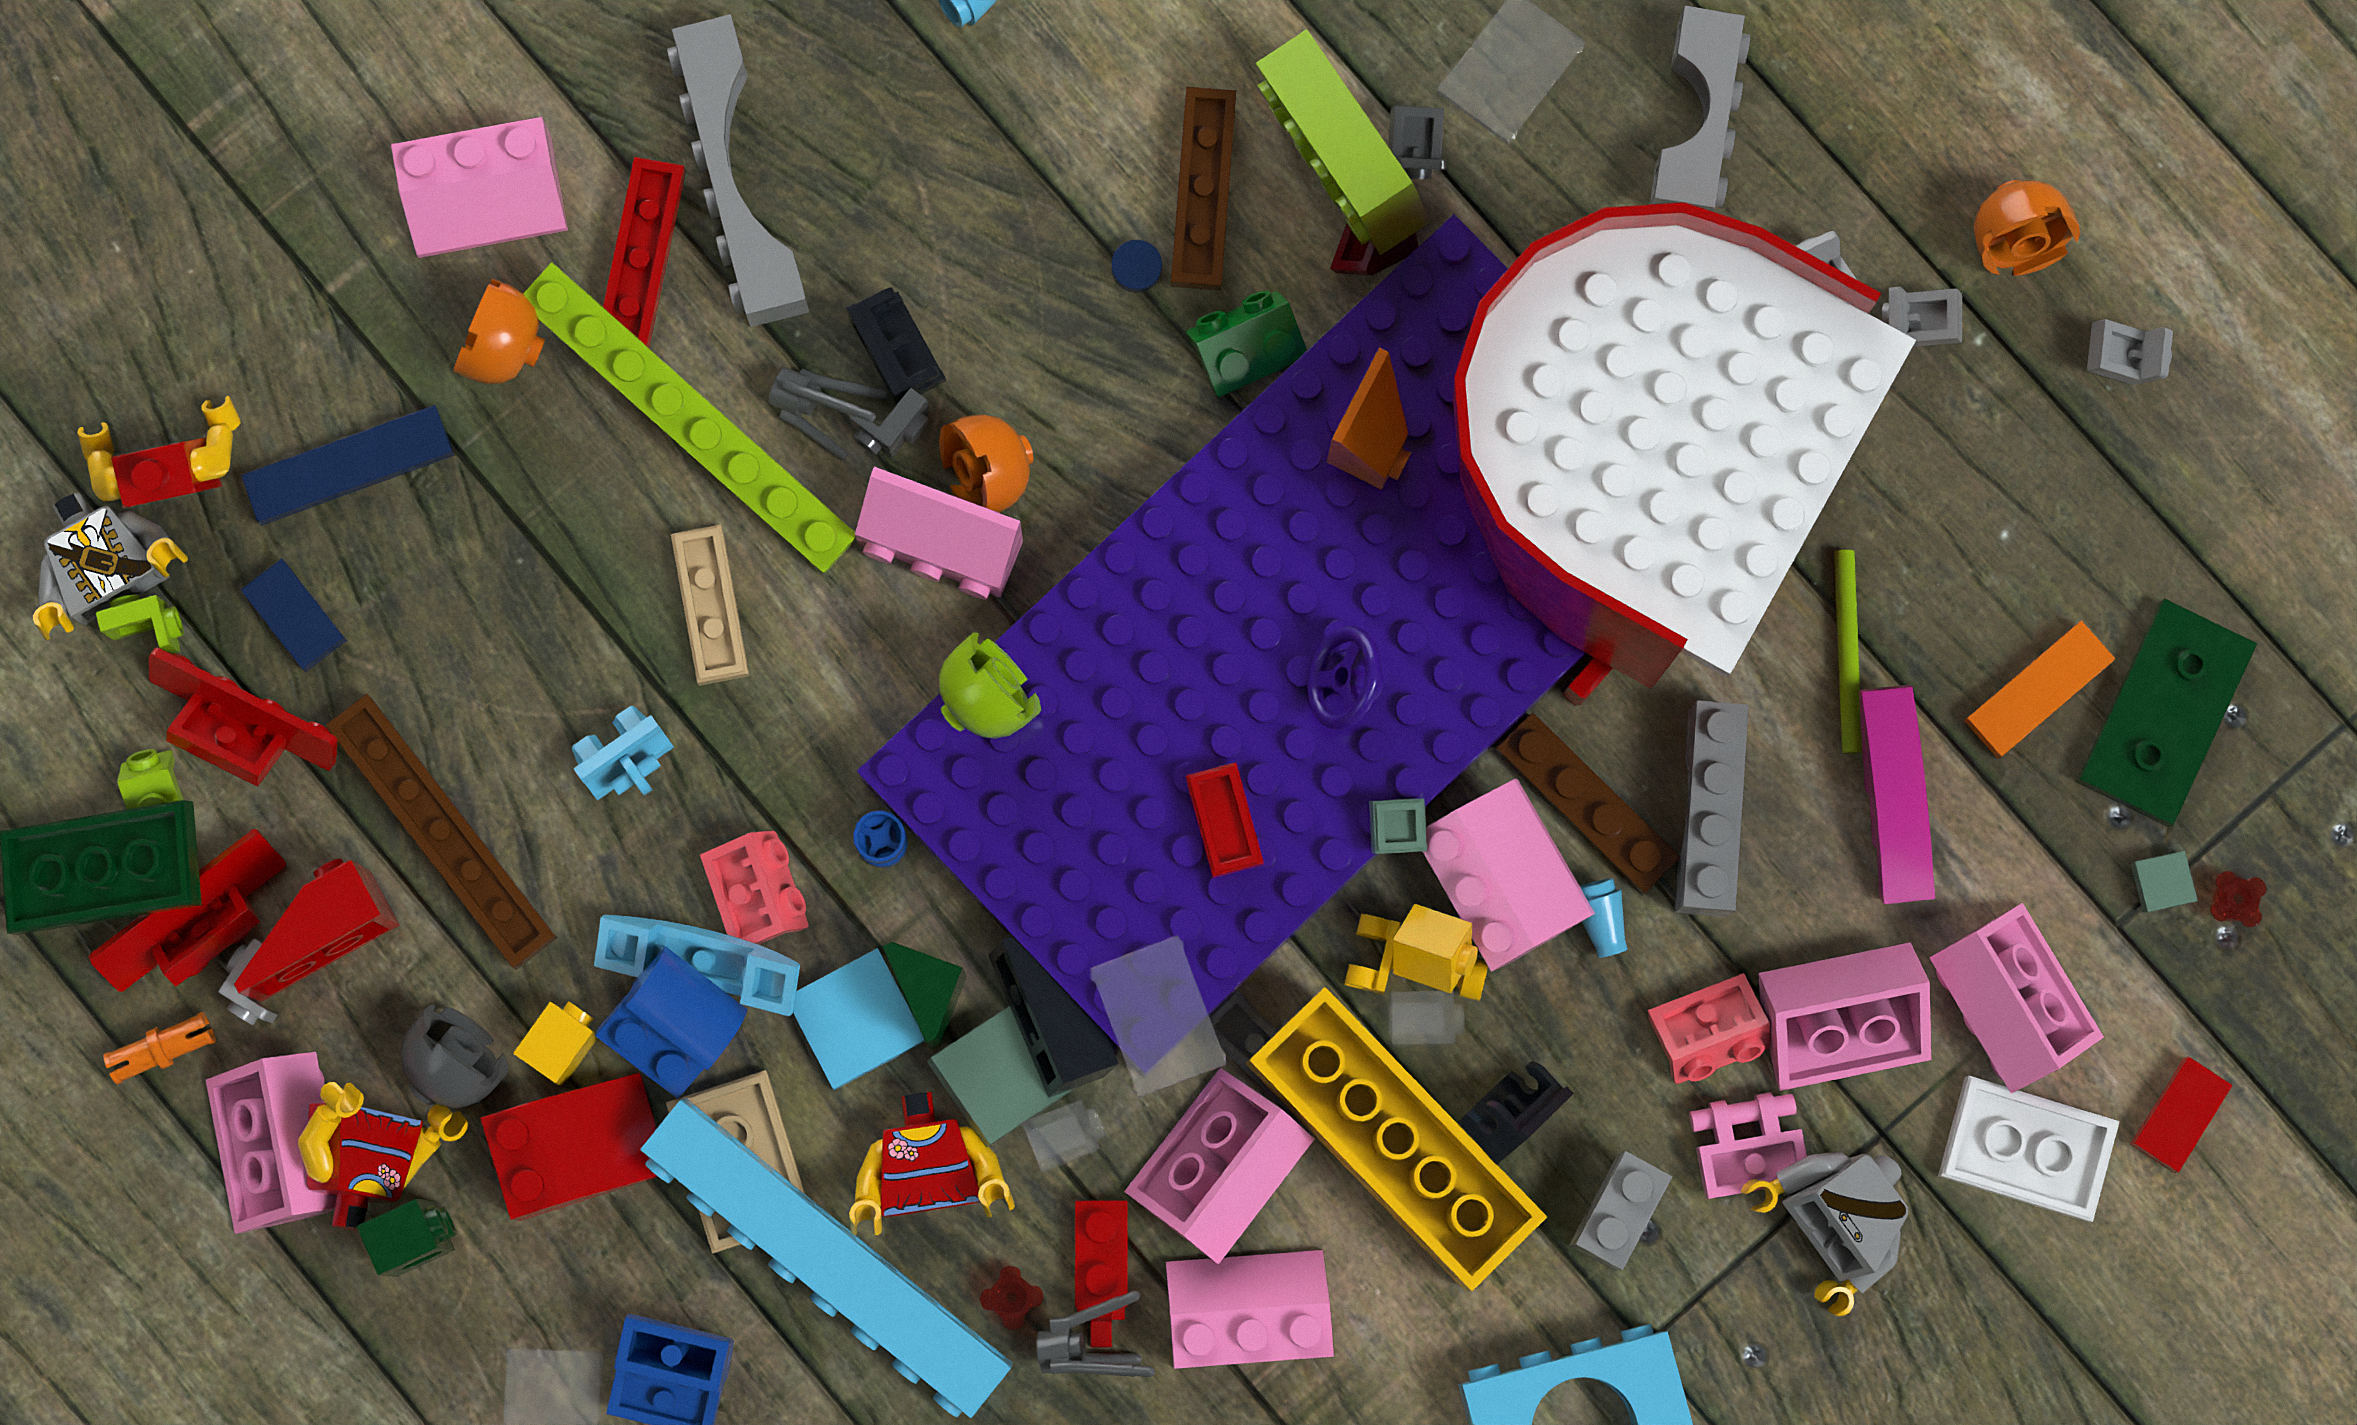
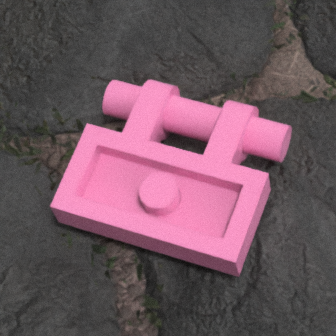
M1771 1092L1756 1094L1752 1101L1727 1105L1725 1100L1710 1102L1706 1109L1689 1112L1692 1131L1712 1129L1716 1144L1696 1148L1706 1200L1741 1194L1743 1185L1753 1179L1769 1183L1778 1178L1776 1172L1807 1157L1802 1129L1781 1132L1778 1117L1796 1114V1103L1793 1094L1773 1097ZM1754 1121L1759 1122L1762 1136L1741 1140L1734 1139L1732 1125ZM1761 1186L1754 1191L1763 1190L1764 1188Z

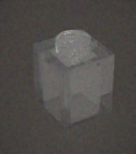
M1444 991L1391 992L1388 995L1389 1048L1452 1047L1455 1044V1035H1464L1463 1004H1454V991L1451 994Z
M1081 1099L1022 1122L1042 1174L1101 1151L1097 1140L1106 1136L1096 1108L1093 1107L1085 1110Z

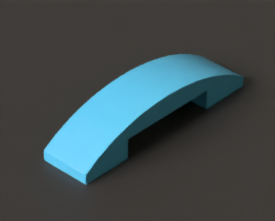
M603 915L600 919L594 961L595 967L638 978L666 946L723 991L741 996L740 1004L786 1016L793 1014L800 964L778 952L737 937L674 922L620 915Z

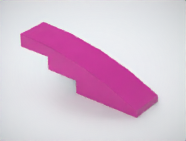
M1911 685L1859 690L1864 787L1869 794L1872 845L1877 849L1879 899L1883 904L1935 899L1927 791L1913 687Z

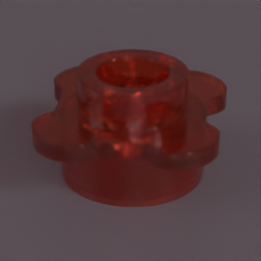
M2231 871L2220 873L2215 879L2217 889L2213 895V904L2210 906L2213 918L2219 922L2226 920L2231 922L2240 921L2243 926L2248 928L2258 925L2262 919V914L2259 911L2260 899L2267 891L2264 881L2258 877H2253L2249 880L2238 878ZM2235 895L2242 896L2243 901L2241 904L2235 903Z
M1014 1266L1004 1267L1000 1271V1279L991 1289H985L980 1296L982 1307L996 1312L1002 1318L1004 1327L1010 1330L1019 1329L1023 1325L1024 1316L1032 1307L1041 1305L1043 1301L1041 1288L1036 1285H1029L1021 1278L1020 1270ZM1009 1293L1016 1294L1017 1300L1014 1303L1007 1301Z

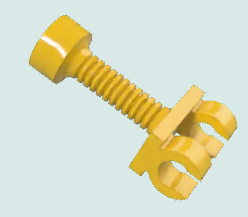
M1361 914L1356 935L1386 942L1380 970L1376 971L1367 967L1349 964L1344 985L1384 995L1389 972L1393 970V939L1400 929L1401 922ZM1476 958L1470 975L1467 977L1462 975L1456 984L1460 997L1480 1001L1488 969L1484 959Z

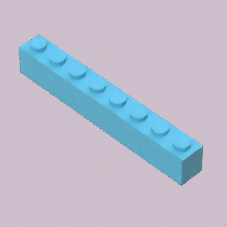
M681 1099L640 1149L650 1157L645 1165L654 1174L667 1183L676 1178L690 1190L686 1196L690 1203L709 1217L715 1211L731 1223L727 1232L734 1239L750 1250L757 1244L773 1258L768 1265L777 1274L790 1283H793L797 1278L813 1290L809 1298L819 1308L832 1317L839 1311L855 1325L850 1331L856 1338L872 1350H876L881 1345L896 1357L892 1362V1366L911 1382L916 1384L922 1378L937 1390L933 1399L953 1416L958 1417L961 1412H964L972 1418L1012 1368V1361L859 1237L853 1235L848 1228L800 1191L689 1099Z

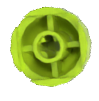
M973 632L953 650L944 661L940 670L939 690L945 703L941 707L942 714L949 724L960 732L966 728L976 736L997 739L1010 736L1023 728L1040 713V700L1036 692L1027 698L1020 686L1028 679L1009 655L989 638L981 644L977 643L979 633Z

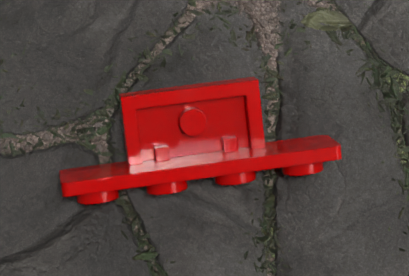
M157 647L149 654V681L188 701L166 730L167 742L257 787L284 750L327 771H330L335 765L338 739L323 725L312 721L306 722L286 712L277 702L270 699H260L240 689L231 679L224 676L216 677L194 666L183 655L177 653L170 654Z
M252 829L199 870L202 905L140 915L89 955L92 966L118 992L125 991L157 965H159L164 976L177 987L188 977L200 973L210 960L228 946L243 940L250 930L260 923L247 896L286 866L284 858L258 829Z

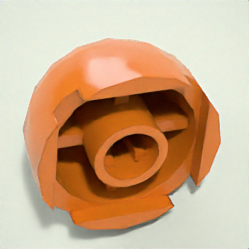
M2012 180L1999 186L1981 204L1974 222L1976 246L1981 262L1989 272L2000 275L1997 267H2014L2012 270L2014 276L2026 275L2045 269L2068 254L2065 245L2072 237H2074L2076 243L2080 237L2079 223L2067 198L2052 185L2034 180Z
M491 279L469 327V333L465 341L466 346L465 348L461 347L453 369L454 373L485 384H501L515 378L524 364L532 367L535 366L546 339L537 336L539 319L534 306L523 295L524 293L499 280Z
M981 414L956 419L941 428L939 448L943 469L953 466L961 484L949 485L955 497L1000 513L1010 508L1022 496L1029 481V464L1033 463V451L1024 435H1018L1011 425L999 417Z

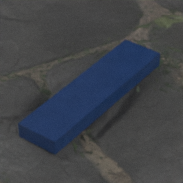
M436 405L248 472L241 475L257 522L262 526L455 456L439 410Z

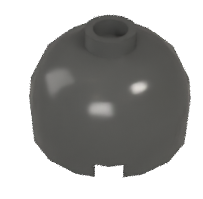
M429 1005L412 1024L402 1041L400 1051L401 1064L404 1074L410 1082V1091L417 1099L429 1105L435 1103L449 1108H463L479 1103L494 1090L508 1073V1062L504 1053L498 1059L495 1058L494 1054L485 1046L491 1045L494 1039L471 1018L447 1006L439 1014L434 1012L435 1005Z

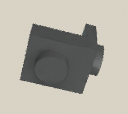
M1391 106L1388 147L1411 179H1432V169L1446 170V160L1441 159L1444 108Z
M910 388L880 427L873 422L850 416L851 427L856 431L852 438L875 456L881 450L890 458H893L906 440L913 444L927 428L930 419L926 417L929 413L927 399Z

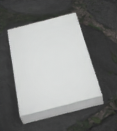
M1965 1076L1938 1177L2085 1222H2093L2120 1121L2018 1090L2011 1094L2005 1086L1976 1077Z

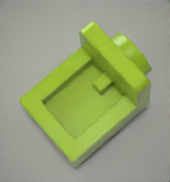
M140 595L122 596L110 601V608L95 612L100 632L113 641L154 629L158 645L161 649L170 654L180 652L177 637L184 636V629L179 612L175 606L169 607V604L157 595L143 599L140 598Z
M155 749L142 750L132 754L126 759V762L121 764L117 784L126 809L184 800L173 771L175 758L172 750L157 753Z

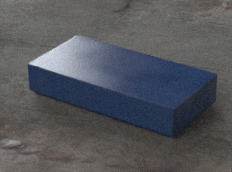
M280 559L241 589L242 593L305 672L347 641L283 559Z

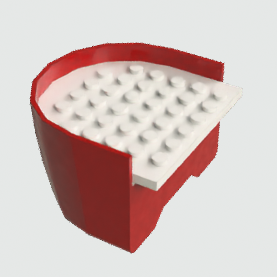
M1685 202L1604 207L1531 242L1479 301L1454 376L1453 389L1459 470L1465 499L1508 592L1560 639L1650 689L1654 687L1680 652L1728 677L1916 340L1869 314L1881 295L1877 290L1762 227Z

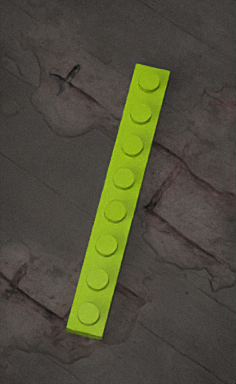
M551 262L524 292L523 295L534 306L538 319L820 571L826 574L853 544L856 536L852 528L556 264Z

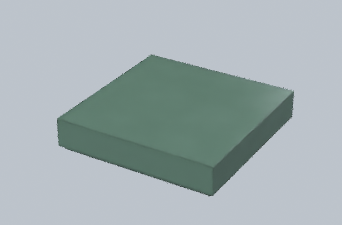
M1010 1006L927 1061L986 1147L991 1146L1073 1090L1071 1089L1048 1098Z

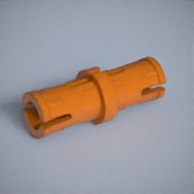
M200 1012L196 1016L162 1031L158 1027L146 1032V1038L112 1052L104 1053L103 1058L106 1068L126 1060L129 1061V1064L109 1073L114 1083L117 1085L121 1084L124 1080L158 1065L161 1069L167 1068L174 1064V1058L208 1044L216 1043L213 1028L194 1036L190 1034L210 1023L204 1012Z

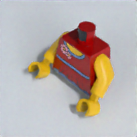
M226 396L224 404L215 409L210 400H206L202 404L201 410L210 427L207 431V437L112 457L114 446L107 423H101L103 430L93 435L85 434L84 428L80 427L77 433L83 456L87 460L91 485L95 495L99 499L108 502L121 499L123 508L222 487L221 477L225 476L229 471L231 463L232 431L241 423L231 398Z
M329 1082L323 1085L320 1092L321 1099L325 1103H311L309 1105L308 1124L298 1139V1148L306 1169L309 1190L337 1197L332 1227L358 1231L357 1226L365 1222L368 1203H396L401 1198L402 1191L420 1167L440 1147L441 1142L439 1139L442 1138L444 1141L449 1142L456 1141L465 1134L468 1122L460 1111L452 1113L448 1107L436 1104L428 1112L427 1120L430 1127L424 1128L422 1127L423 1121L361 1107L364 1100L363 1094L351 1082L346 1083L344 1089L336 1082Z
M932 1092L901 1096L905 1127L883 1130V1139L871 1144L857 1175L855 1203L849 1212L851 1233L856 1235L858 1223L863 1220H870L874 1222L875 1235H879L882 1232V1217H894L981 1203L986 1217H992L989 1206L996 1199H1005L1009 1210H1013L1015 1205L1010 1189L1004 1181L995 1152L990 1147L984 1145L973 1128L967 1126L960 1127L957 1119L936 1122Z

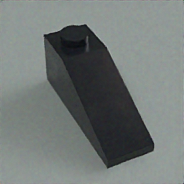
M1012 937L1001 940L988 956L1048 1098L1104 1078L1119 1064L1116 1058L1118 1055L1117 1046L1026 949Z

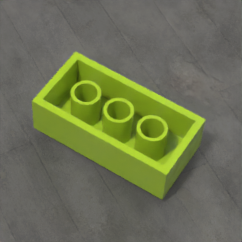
M1307 29L1256 62L1264 78V81L1258 84L1257 87L1269 104L1270 111L1284 131L1287 130L1295 142L1294 146L1310 169L1313 168L1320 179L1319 182L1335 207L1338 206L1348 226L1361 245L1371 241L1379 255H1382L1431 222L1413 182Z

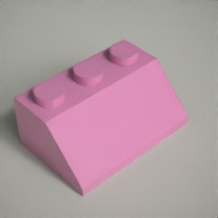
M543 117L391 144L399 194L418 258L568 231L552 137Z
M874 467L871 473L855 532L858 545L864 546L862 553L886 564H891L893 558L912 564L911 572L931 581L939 582L941 576L960 582L959 590L983 600H987L989 594L1002 597L1023 543L1021 522L1019 520Z
M1517 778L1465 804L1426 827L1427 851L1422 852L1460 918L1472 923V939L1491 972L1510 964L1595 914Z
M2023 903L1929 957L1936 968V974L1940 983L1951 993L1963 1013L1967 1028L1977 1036L1990 1058L1994 1073L2004 1081L2011 1094L2060 1069L2104 1038Z
M1911 942L1759 973L1760 1005L1770 1023L1771 1040L1769 1051L1777 1086L1780 1091L1931 1060L1930 981Z
M316 1052L262 1058L206 1079L234 1233H244L334 1211L336 1196L309 1190L306 1169L298 1148V1139L308 1124L309 1105L311 1103H325L320 1096L321 1088L324 1085V1076L319 1068Z
M1220 1068L1124 1192L1187 1242L1219 1264L1315 1138L1280 1107Z
M1323 1250L1224 1257L1219 1264L1212 1259L1166 1262L1174 1369L1334 1356L1330 1301Z

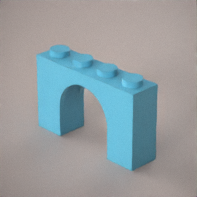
M1651 1324L1620 1331L1623 1341L1606 1346L1602 1345L1600 1337L1570 1344L1572 1355L1553 1360L1549 1350L1520 1357L1521 1368L1501 1373L1499 1364L1468 1371L1470 1381L1458 1384L1469 1425H1532L1535 1410L1548 1391L1566 1380L1582 1377L1600 1381L1610 1387L1623 1401L1632 1425H1693L1668 1331L1654 1333Z

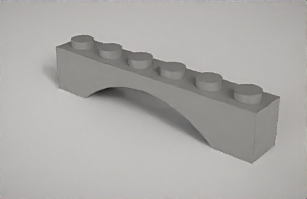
M731 14L674 28L672 32L676 46L667 48L674 77L684 76L688 93L679 95L686 124L696 123L700 140L691 142L699 172L708 170L713 187L704 189V195L711 219L721 217L725 235L716 237L723 266L733 265L737 283L729 284L728 287L735 313L745 312L750 327L808 313L809 309L793 251L772 237L753 217L738 193L733 180L729 156L730 127L737 99L748 76Z

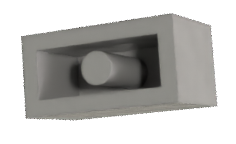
M1627 1151L1618 1153L1569 1246L1614 1271L1623 1270L1672 1176Z

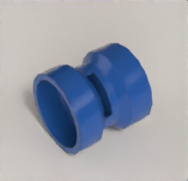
M872 811L864 815L856 824L853 833L854 844L862 859L869 865L878 868L891 867L904 857L908 847L907 834L901 821L892 813Z

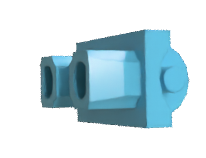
M629 706L616 715L612 722L620 733V737L604 747L596 735H588L572 746V751L578 763V766L573 769L597 801L613 789L620 795L634 784H636L644 796L653 789L645 777L661 766L657 759L674 748L651 715L646 717L636 707Z

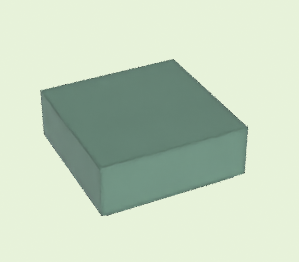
M1424 798L1369 801L1372 854L1427 851Z
M2185 851L2131 863L2143 914L2198 901Z

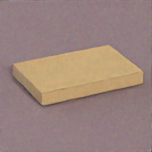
M767 1070L666 1102L670 1113L681 1099H689L806 1194ZM699 1210L713 1254L742 1245L727 1232L731 1223L716 1211L709 1217Z

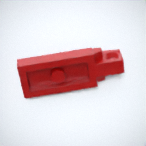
M1075 1201V1307H1078L1077 1312L1128 1293V1201ZM1128 1305L1091 1320V1347H1112V1320H1125V1307H1128Z

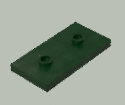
M2165 598L2161 600L2076 782L2167 827L2173 826L2258 643Z
M180 800L0 831L7 934L20 935L202 905L193 801Z

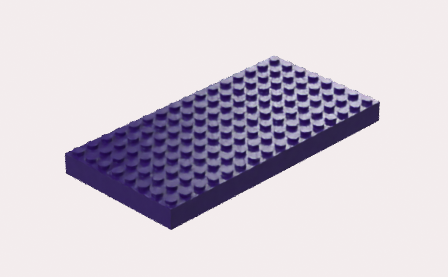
M1455 214L1443 223L995 641L1028 679L1020 686L1027 698L1036 692L1040 700L1041 711L1035 718L1010 736L997 739L976 736L966 728L960 732L952 727L943 716L941 707L945 703L939 693L857 770L862 782L1000 927L1040 963L1117 1046L1118 1051L1144 1078L1378 855L1372 854L1369 801L1424 798L1426 809L1587 655L1586 652L1560 639L1508 592L1465 499L1460 478L1453 405L1454 376L1479 301L1508 268ZM1379 347L1388 351L1409 433L1403 449L1411 452L1399 479L1395 480L1388 477L1382 490L1326 462L1331 440ZM1355 626L1368 632L1378 647L1381 670L1384 677L1383 688L1379 697L1373 702L1369 711L1359 722L1346 729H1330L1321 724L1311 710L1307 693L1309 669L1318 647L1329 634L1341 627ZM1346 642L1335 650L1325 671L1333 670L1338 663L1343 661L1351 642ZM1333 688L1323 689L1325 703L1329 710L1335 714L1344 713L1340 693L1335 692ZM1236 762L1264 865L1212 878L1185 776Z

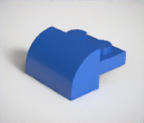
M665 946L633 982L630 992L598 1027L595 1036L678 1099L704 1069L709 1070L741 1026L746 1016L747 1008Z
M629 1313L625 1317L614 1369H616L606 1414L649 1425H715L723 1386L729 1374L734 1340Z

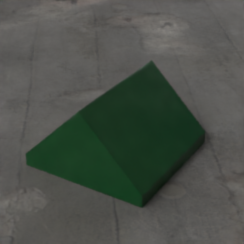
M895 942L883 945V949L927 1045L931 1050L941 1046L967 977L963 968Z

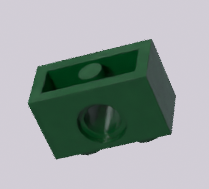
M414 1199L357 1226L378 1276L398 1277L455 1250L451 1238L457 1235L454 1222L444 1206L438 1209L435 1202Z

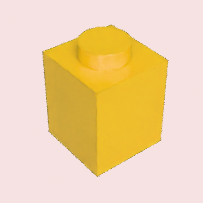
M1414 904L1393 939V974L1451 994L1462 975L1469 976L1476 962L1478 949L1472 945V923Z
M570 1001L567 1002L563 1009L549 1002L513 1054L554 1083L564 1086L598 1039L595 1036L596 1032L589 1028L594 1018Z

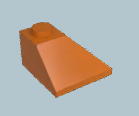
M1379 347L1331 440L1326 462L1382 490L1388 477L1395 480L1399 479L1411 452L1403 449L1409 433L1388 351Z

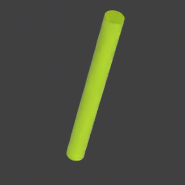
M1837 550L1834 551L1842 754L1854 755L1863 753L1859 696L1860 671L1855 551Z

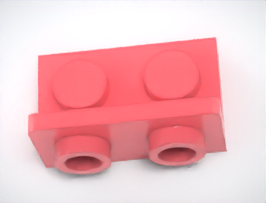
M775 831L751 832L700 854L727 935L759 945L784 933L797 932L808 928L804 897L795 887L788 867V851Z
M1744 973L1648 1010L1649 1022L1669 1060L1670 1073L1675 1084L1688 1080H1703L1712 1075L1718 1068L1734 1062L1745 1063L1752 1061L1770 1048V1023Z

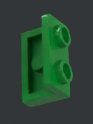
M1265 290L1251 294L1242 301L1243 306L1227 313L1216 311L1204 315L1196 321V327L1186 331L1189 342L1196 348L1211 389L1217 397H1221L1292 365L1307 351L1290 303L1277 291L1271 293Z

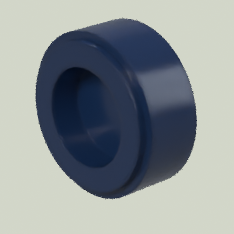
M1130 240L1116 249L1112 257L1111 272L1115 282L1122 289L1133 293L1144 292L1151 289L1160 278L1162 260L1158 250L1152 244L1143 240Z

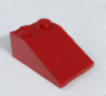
M342 858L332 860L313 872L316 879L303 885L235 981L234 986L238 993L263 1002L400 926L371 871L351 859L344 863Z
M641 1073L535 1100L481 1117L510 1220L523 1221L658 1177L645 1165L650 1157L640 1150L657 1129Z

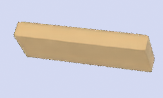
M722 525L671 534L698 685L750 676Z

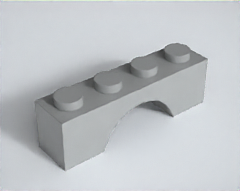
M1691 6L1684 7L1678 21L1671 70L1684 77L1694 87L1702 104L1703 123L1700 131L1690 140L1678 146L1662 149L1655 164L1649 205L1685 202L1712 212L1715 206L1723 207L1728 177L1720 176L1722 159L1730 160L1735 140V129L1727 128L1730 111H1738L1743 89V82L1735 81L1737 63L1745 64L1750 44V34L1742 33L1744 15Z
M1697 700L1688 710L1685 762L1688 771V801L1683 845L1678 860L1675 913L1727 917L1736 911L1749 705Z

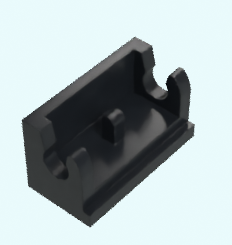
M890 287L857 304L854 303L846 307L851 324L896 405L910 388L921 395L946 382L942 370L939 368L898 291L894 292L893 288Z
M1531 1061L1525 1068L1529 1075L1536 1079L1538 1089L1529 1088L1523 1078L1511 1071L1457 1121L1496 1165L1525 1142L1574 1094L1568 1086L1563 1088L1547 1069L1537 1062Z

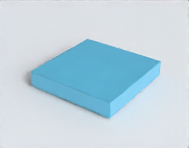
M878 948L796 991L793 1014L834 1091L926 1042Z

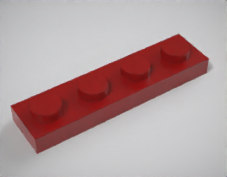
M634 157L603 307L650 348L686 170L684 165Z

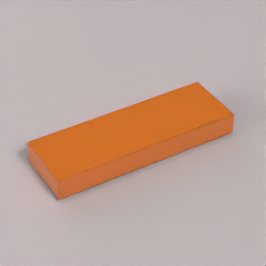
M2081 620L1964 721L1994 756L1999 759L2112 663L2115 657Z

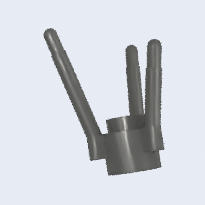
M784 367L773 383L769 395V404L782 409L779 416L780 420L794 425L838 459L845 460L848 456L847 452L801 417V414L811 415L817 403L848 415L873 422L876 419L874 412L821 392V388L881 400H887L890 396L889 392L867 385L820 376L805 369L798 373Z
M1132 1291L1122 1296H1117L1069 1316L1050 1318V1330L1039 1331L1037 1334V1356L1041 1372L1043 1374L1072 1372L1152 1377L1155 1374L1153 1367L1135 1365L1142 1361L1139 1354L1086 1353L1082 1332L1073 1333L1071 1329L1074 1326L1138 1301L1140 1299L1139 1292Z

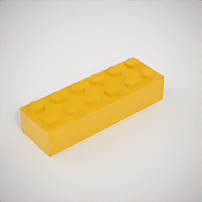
M1326 987L1320 990L1245 1063L1464 1291L1472 1292L1547 1218L1537 1205L1490 1159L1480 1146Z

